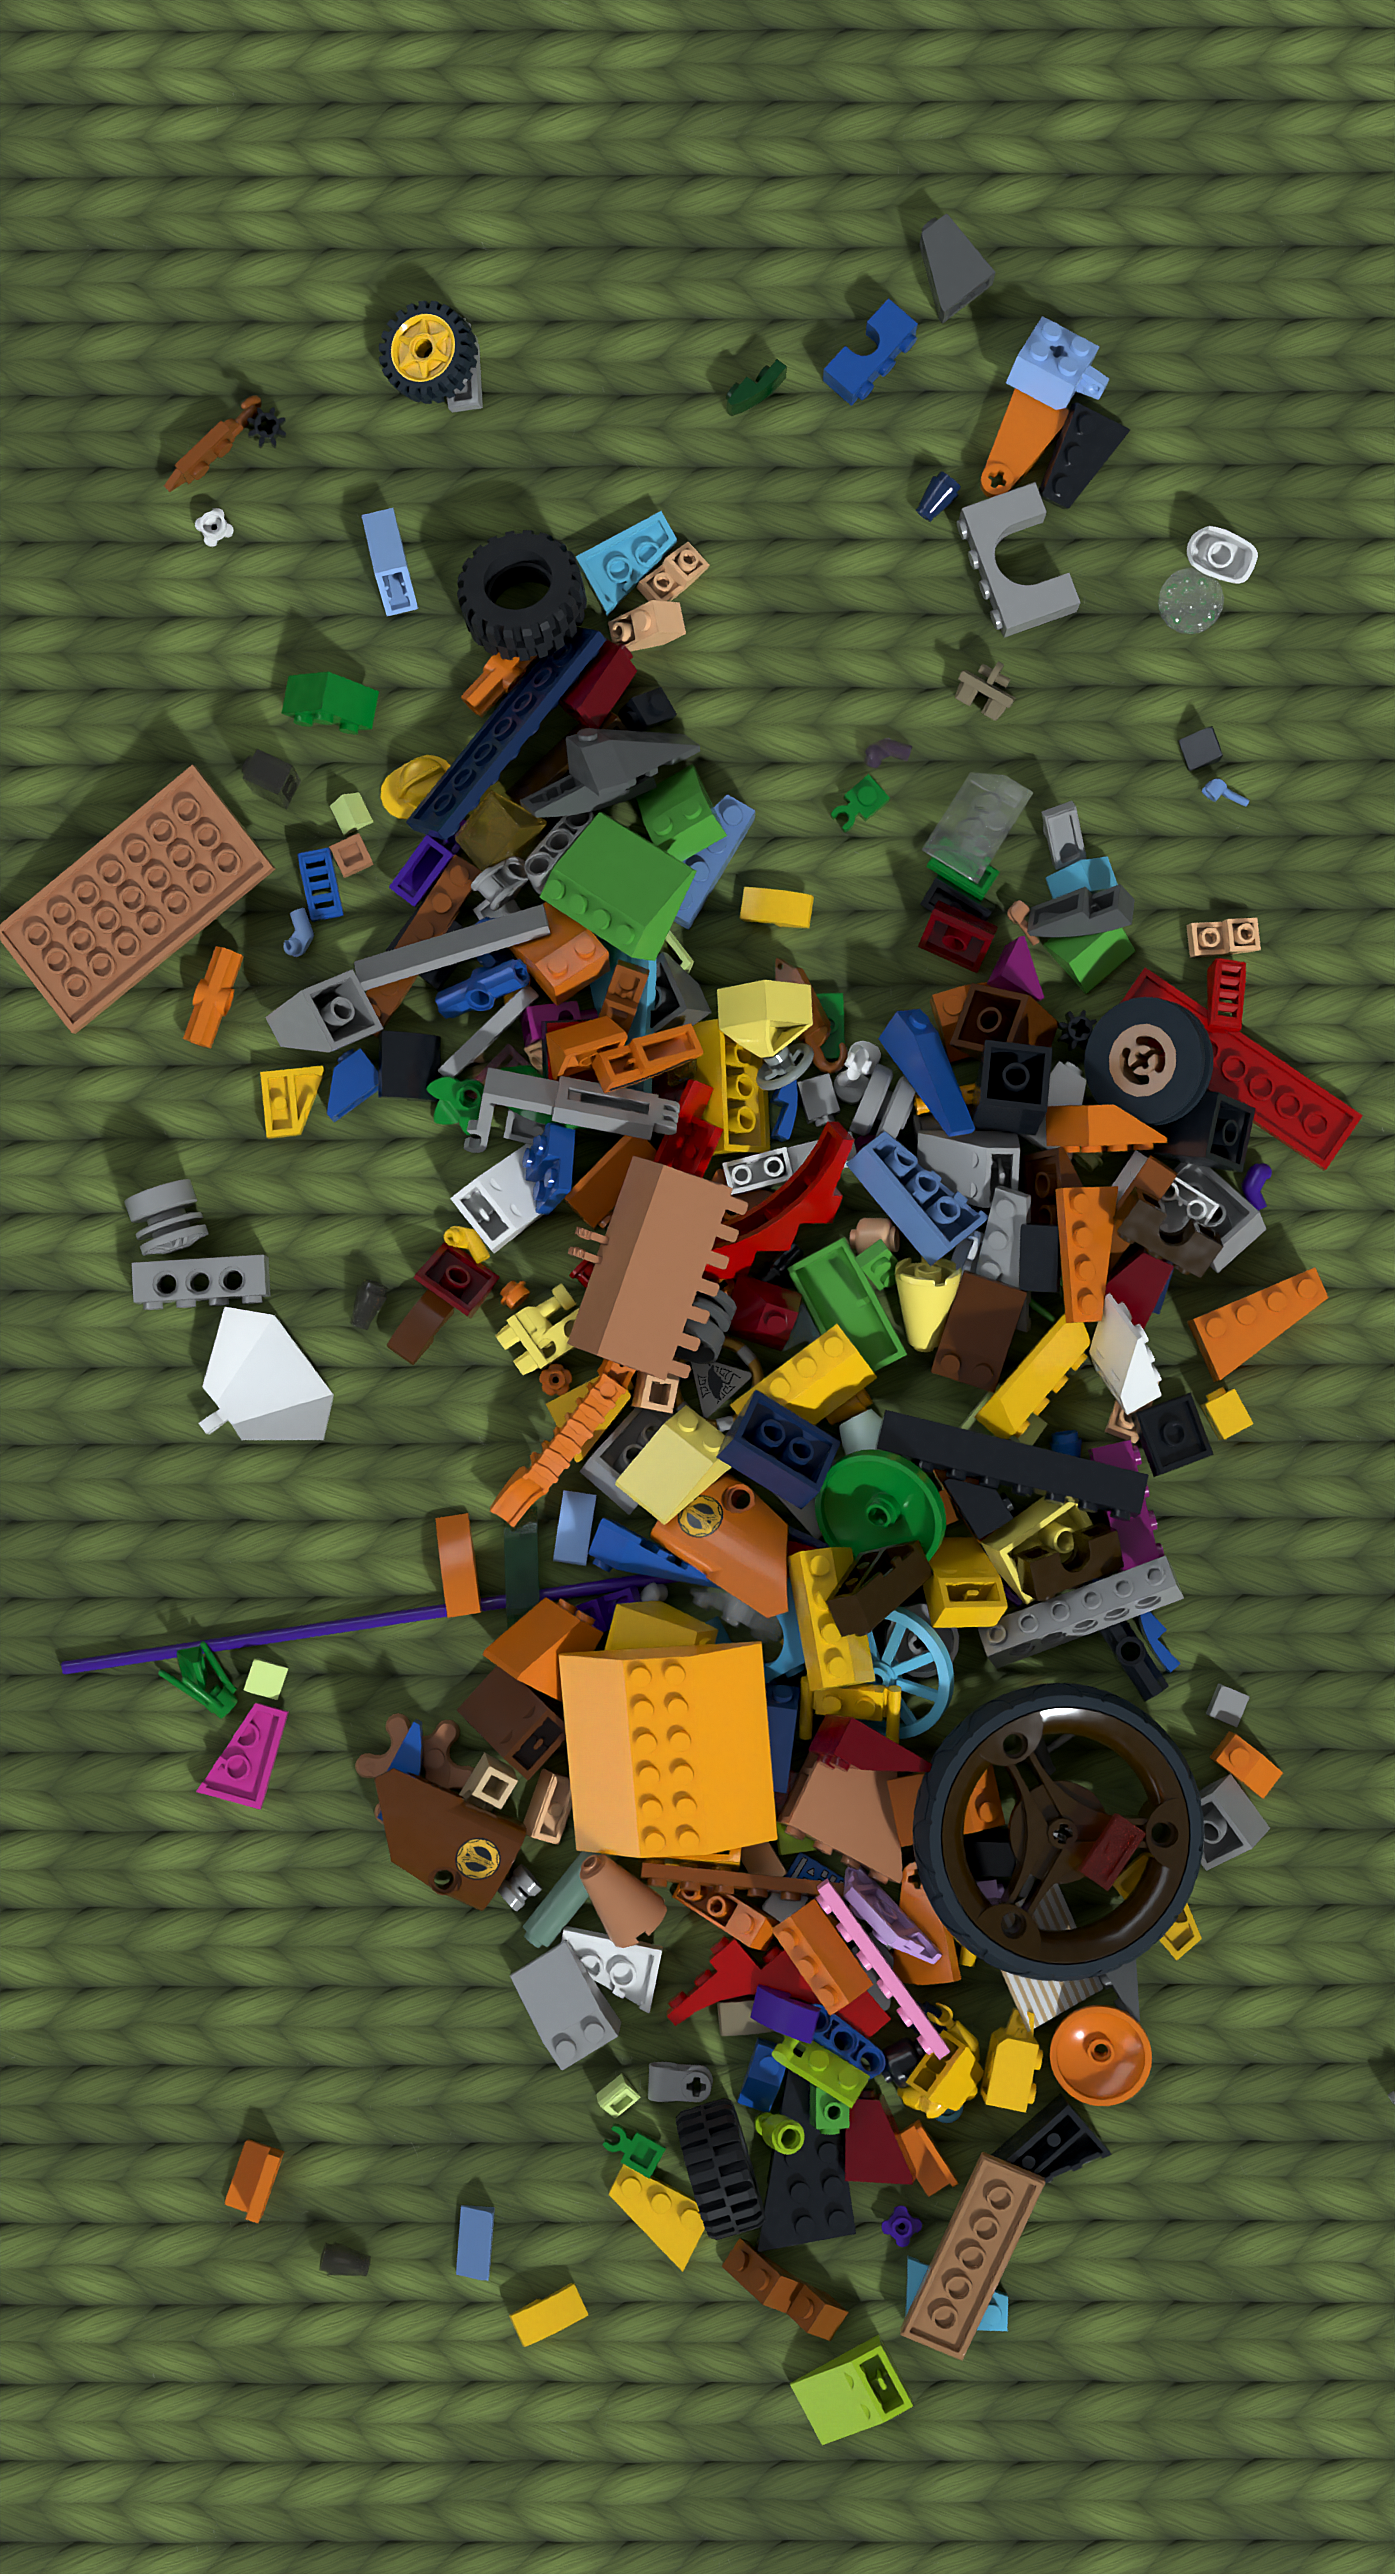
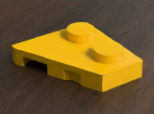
M324 1066L260 1072L266 1136L268 1139L302 1134L325 1074Z

